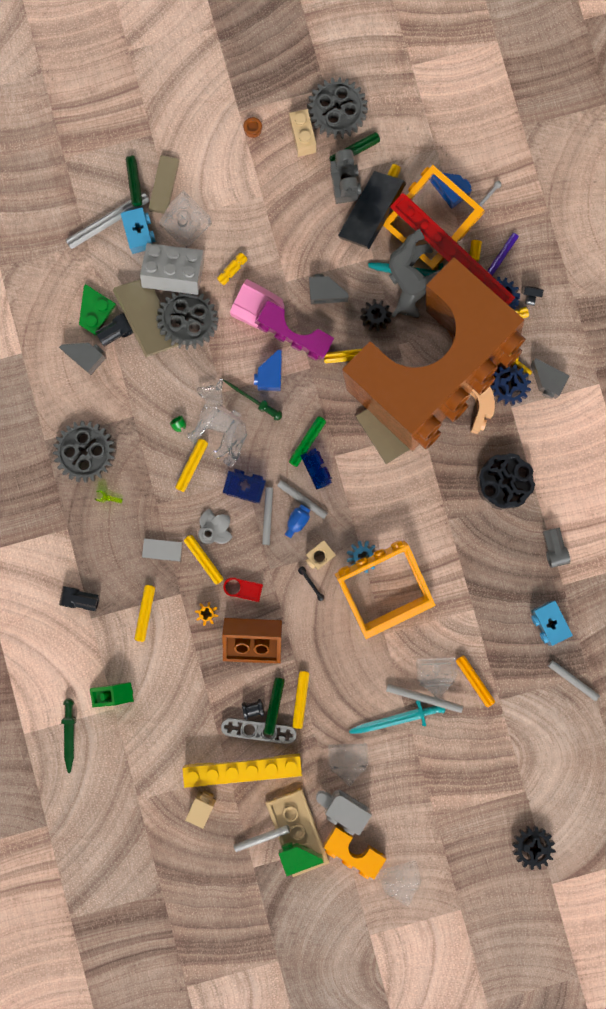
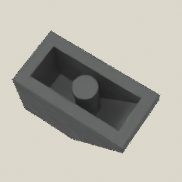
M315 274L313 277H309L310 304L348 302V293L330 277L323 274Z
M90 343L62 344L59 347L90 375L106 359L102 355L104 351L96 344L94 346Z
M536 358L531 363V368L538 390L543 392L542 395L546 398H558L570 376Z

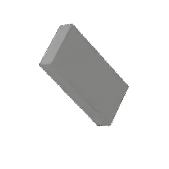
M144 538L142 558L181 562L183 543Z

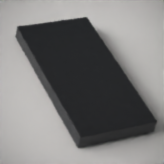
M374 171L338 237L370 249L392 210L390 206L403 191L406 185L405 181Z

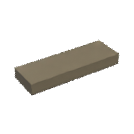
M160 156L148 208L149 211L168 214L180 162L179 159Z

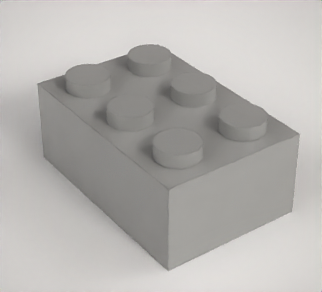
M147 243L140 273L142 288L198 295L204 267L203 250Z

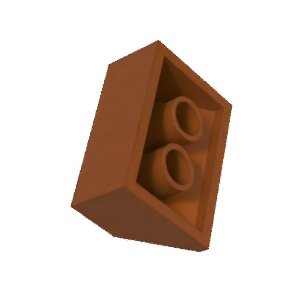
M224 618L222 633L223 661L281 664L282 620Z

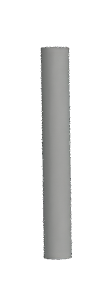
M281 480L277 485L322 519L327 516L328 513L284 481Z
M266 487L262 545H270L273 488Z
M553 660L549 663L548 667L594 701L598 700L600 697L598 693Z
M286 825L234 844V849L238 852L290 833V828Z

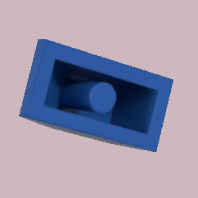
M443 173L470 196L472 189L467 179H463L461 175ZM433 175L429 179L451 209L464 201L437 176Z
M277 350L258 368V374H254V385H258V391H281L282 350Z

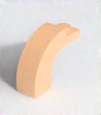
M491 387L481 395L474 389L470 393L477 405L476 416L470 431L472 433L478 434L480 430L484 431L487 420L484 418L491 419L493 417L495 400Z

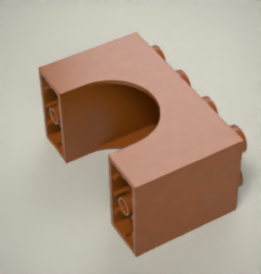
M453 258L426 285V312L446 329L453 342L449 351L440 360L424 367H406L389 359L370 341L342 369L347 391L412 452L419 444L425 450L428 449L441 435V432L438 430L442 425L441 422L446 417L452 422L456 421L468 408L469 405L466 401L470 397L472 390L474 389L479 395L484 393L496 379L493 374L497 370L498 365L502 363L506 368L512 365L521 355L523 350L520 347L526 340L521 335L525 320L456 258Z

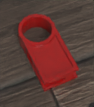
M229 578L225 581L223 589L227 595L260 602L263 584L237 578ZM231 580H236L240 584V591L231 595L226 590V584Z

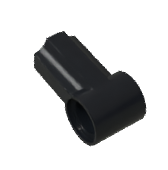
M122 313L116 316L110 324L97 330L95 333L105 347L120 337L125 338L133 334V331L125 314Z
M63 586L59 605L96 611L100 595Z

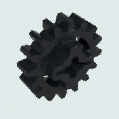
M535 825L533 830L526 826V832L520 829L521 835L514 836L517 843H512V846L516 848L512 851L513 854L519 855L516 858L517 862L522 861V866L525 868L529 865L531 870L534 869V866L541 870V864L548 866L547 860H553L550 854L556 853V850L551 848V846L555 845V842L549 840L552 836L549 833L545 834L546 830L544 828H541L539 831ZM539 836L544 839L546 845L540 843ZM534 844H535V845L537 846V848H534V850H533V852H532L531 849H530V847H534ZM521 850L527 852L528 859L523 856Z

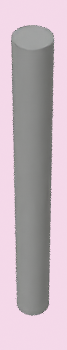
M391 684L387 686V692L462 713L463 705Z

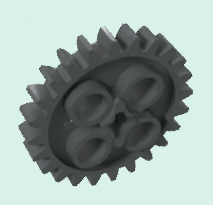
M339 77L338 82L331 78V83L324 80V86L317 84L318 91L312 90L313 96H309V102L311 103H307L308 113L311 117L310 121L315 123L314 129L320 128V134L327 132V138L333 134L334 139L339 134L344 139L345 133L351 137V130L357 133V126H363L362 121H366L365 114L368 112V108L365 107L367 106V100H364L365 93L360 94L361 87L355 89V82L349 85L348 79H346L343 83L341 77ZM344 94L346 95V97L341 99L338 97V95ZM328 102L329 105L325 107L321 103ZM348 110H352L354 114L348 115L345 112ZM335 118L338 121L336 123L329 122V119Z
M172 293V299L165 297L166 303L161 302V308L157 310L158 316L156 321L159 322L157 323V328L161 329L160 335H165V341L171 339L172 346L178 343L179 349L182 345H185L186 350H188L189 345L196 349L197 343L203 347L204 341L209 343V336L214 337V331H217L218 325L216 324L218 323V318L216 316L218 312L214 310L215 305H209V298L203 300L204 294L198 297L195 294L179 293L176 296ZM183 307L185 310L179 311L177 308ZM196 312H201L203 315H202V316H198V315H196L195 313H196ZM177 323V324H179L180 326H179V327H173L172 324ZM190 329H197L198 332H191Z
M81 421L80 426H78L74 422V428L67 425V432L60 431L63 437H56L59 444H53V446L58 448V451H54L53 454L58 456V458L54 462L61 463L57 468L59 470L64 469L62 474L64 476L69 474L70 480L76 476V482H80L82 478L85 483H88V478L95 482L96 475L102 478V471L108 473L106 466H113L109 461L115 459L111 453L116 452V449L110 446L114 445L115 442L108 441L111 435H104L106 433L105 428L99 431V424L93 427V423L89 421L86 426L85 422ZM87 434L88 440L85 443H80V436ZM98 446L102 447V453L95 456L94 449ZM70 448L75 449V454L72 457L67 456V451ZM83 448L87 449V455H84L81 450ZM86 460L89 461L88 469L82 470L81 463Z

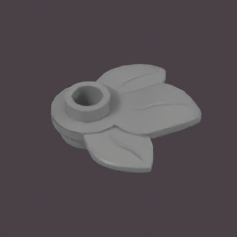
M210 509L202 514L199 520L201 528L198 533L202 543L212 544L216 542L218 544H225L231 540L232 535L226 531L230 524L229 515L221 514L214 516ZM205 532H211L212 536H205Z

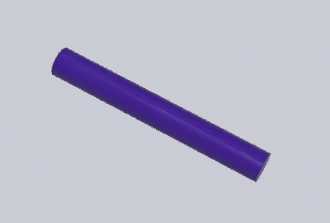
M516 233L511 234L487 270L492 276L519 236Z

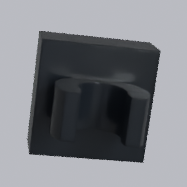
M524 285L521 291L523 295H527L526 304L533 306L535 305L536 297H543L544 292L542 288Z

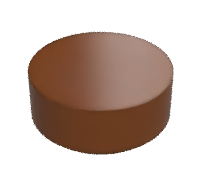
M255 117L246 119L243 125L245 134L251 138L258 137L262 132L261 121Z

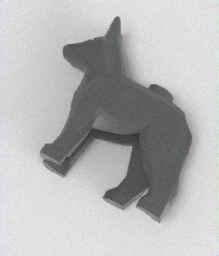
M420 229L409 235L405 242L390 256L389 268L391 274L389 277L394 284L398 283L402 289L392 318L399 313L416 319L419 318L420 313L416 307V302L426 294V285L442 270L440 269L425 277L416 268L412 267L422 254L434 252L429 243L416 246L419 240L425 238Z

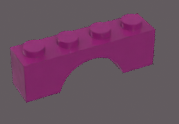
M270 301L264 303L254 322L258 325V329L266 333L270 331L275 334L274 337L277 340L291 343L293 349L307 352V356L317 361L325 357L334 340L332 336L319 329L309 335L296 334L288 328L283 308Z

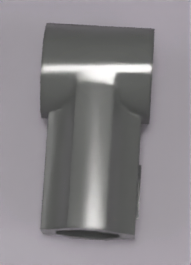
M560 527L543 531L547 547L546 556L550 568L570 564V555L568 549L564 546Z

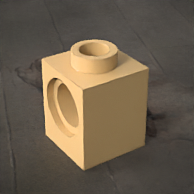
M322 541L306 554L308 559L305 561L312 569L316 568L319 570L336 555L327 543ZM315 552H323L325 559L322 562H317L314 559Z

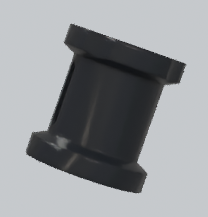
M261 699L248 704L242 702L245 720L251 716H264Z

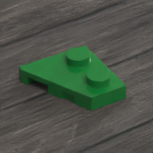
M85 284L79 325L96 336L95 332L102 328L116 307V303Z

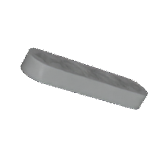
M227 718L221 725L222 732L231 737L290 744L296 739V730L289 725L276 724L274 735L269 738L263 734L266 722ZM229 722H232L233 726H239L238 722L243 723L240 729L241 734H237L238 729H232L231 732H228V728H225V725H228ZM252 724L255 732L252 735H247L244 732L245 725ZM277 727L281 728L280 732L283 733L286 732V729H289L293 737L286 740L284 735H279V739H275Z

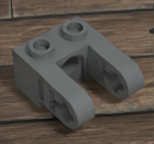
M350 149L340 150L335 155V161L330 162L335 204L358 201V195L361 194V185L357 182L356 178L358 176L357 164L354 165L353 151Z

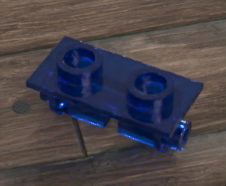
M314 448L308 453L300 455L316 490L329 486L332 483V477L327 467H321L324 461L320 451Z

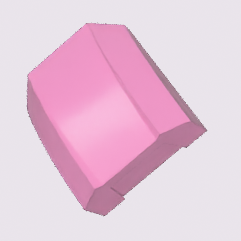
M246 279L232 305L230 315L257 328L258 325L254 322L264 303L270 301L284 309L283 299Z

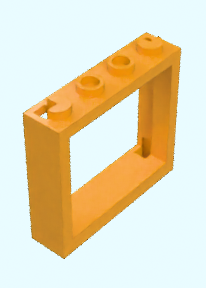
M434 165L430 168L427 166L420 175L422 178L409 187L407 196L412 200L428 180L435 175L470 205L474 211L451 236L453 240L459 243L485 213V210ZM395 211L390 212L383 226L404 243L406 238L391 225L399 215ZM439 253L432 260L425 254L419 257L433 270H436L445 259Z
M405 540L396 541L391 544V547L385 550H377L373 553V556L361 558L355 562L356 564L350 567L344 566L335 573L365 639L436 606L412 551ZM403 552L423 596L364 624L344 580Z

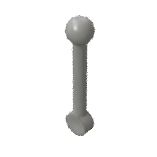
M500 181L494 183V187L478 204L482 207L495 190L502 186Z

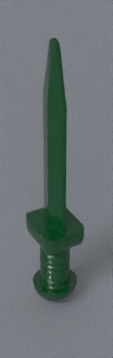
M220 378L231 388L259 405V411H265L274 417L275 421L282 418V412L269 406L267 401L259 402L235 385Z
M67 698L63 702V705H65V717L61 720V724H64V760L68 773L71 772L74 760V724L76 723V718L73 717V705L75 703L71 698Z

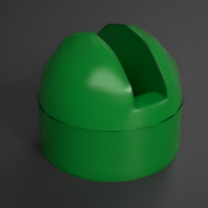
M178 416L169 423L176 432H182L181 428L186 429V421L183 416Z

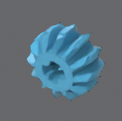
M358 541L359 548L352 544L351 548L355 552L347 551L348 555L353 556V558H348L347 562L354 561V564H356L355 562L360 559L358 554H362V552L367 553L365 556H373L372 550L376 546L372 545L370 549L367 548L369 541L365 542L364 547H362V542Z

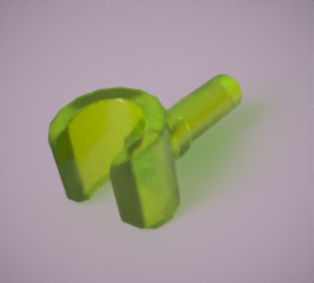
M101 490L96 491L103 494L100 500L94 498L96 501L101 503L112 501L122 504L123 499L107 495L106 492Z

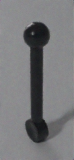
M300 567L298 569L299 574L305 577L309 585L316 593L317 599L319 601H323L324 595L320 594L316 586L313 584L309 576L306 574L305 567Z

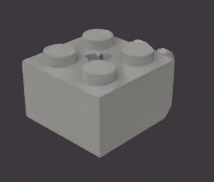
M323 790L316 793L318 804L320 803L321 806L325 807L327 820L335 825L340 823L344 826L343 829L351 835H354V833L357 835L361 834L372 816L370 808L341 790L334 791L332 795Z

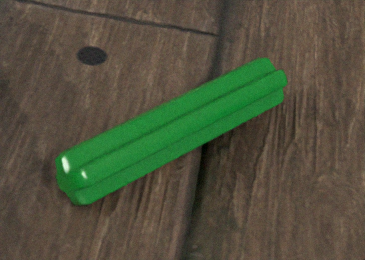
M320 416L316 418L293 453L289 463L294 467L300 464L326 424L324 418Z

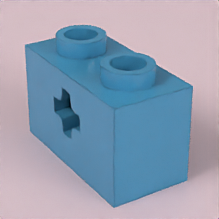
M143 207L121 213L132 254L143 252L146 249L147 243L153 244V242H156L154 232L149 231L148 225L151 224L149 214L144 212ZM137 228H141V233H137Z
M549 601L531 610L533 614L531 619L535 626H539L541 630L540 637L544 644L547 643L549 646H553L573 636L556 601ZM548 620L554 622L551 625L552 628L546 626L549 623Z

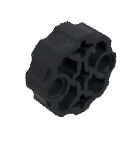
M513 453L497 454L487 460L486 464L478 472L476 479L479 487L478 493L482 500L488 502L492 508L498 510L514 509L524 504L530 494L533 493L535 488L534 471L531 465L522 460L519 455ZM494 462H502L498 468H490ZM519 468L526 470V477H521L518 474ZM504 479H509L510 482L505 485L502 484ZM486 486L493 488L492 496L486 495L484 491ZM513 495H521V497H519L517 501L509 502V500L513 498Z

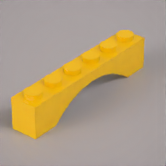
M300 753L236 762L187 764L182 768L184 788L302 776Z

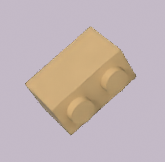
M308 109L289 113V122L298 157L316 153V141Z
M204 791L203 793L198 792L185 821L203 829L216 802L213 799L214 796Z

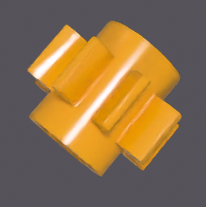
M208 602L207 607L200 603V611L195 610L196 613H199V617L196 620L202 619L203 626L207 624V621L214 624L213 618L219 617V615L215 614V610L218 607H210L211 602ZM208 608L212 616L205 619V615L202 612Z

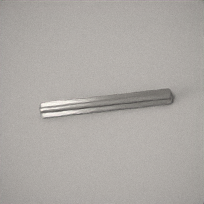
M144 192L141 193L142 206L149 202V198ZM131 200L67 238L66 243L73 249L122 219V212L138 209L142 206L133 207Z

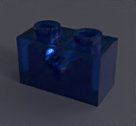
M234 469L233 472L228 471L222 493L261 504L266 486V481L263 480V477L252 474V477L244 475L245 472ZM248 481L250 488H246L244 491L240 484Z

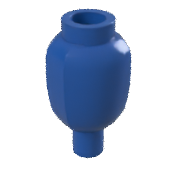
M302 504L296 507L287 521L288 530L284 535L292 538L295 532L301 531L310 518L309 512L311 510Z

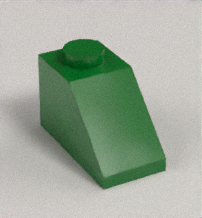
M131 682L90 688L92 708L134 702Z
M292 842L282 845V849H279L278 854L286 877L324 863L322 854L298 843L292 844Z

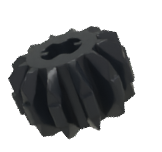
M373 299L372 305L366 302V308H361L363 314L360 316V320H365L363 322L364 327L370 325L369 331H372L373 327H375L376 332H379L380 326L385 330L387 328L385 323H391V319L388 317L392 316V312L387 311L390 306L385 305L383 307V300L377 304L376 299ZM375 312L379 313V317H377V319L373 318Z

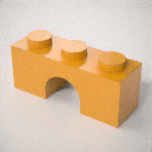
M335 825L323 844L324 849H326L325 853L333 858L339 857L342 859V863L349 868L355 867L364 878L369 879L371 877L375 879L386 861L385 854L370 845L367 846L363 853L353 854L348 849L353 836L340 826Z

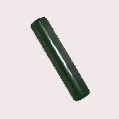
M374 132L343 150L350 149L353 151V156L379 143L380 136L377 132ZM336 153L329 157L330 162L335 161Z
M127 156L125 160L131 203L133 207L142 206L137 161L135 156Z
M283 678L274 679L264 728V734L274 735L285 683Z

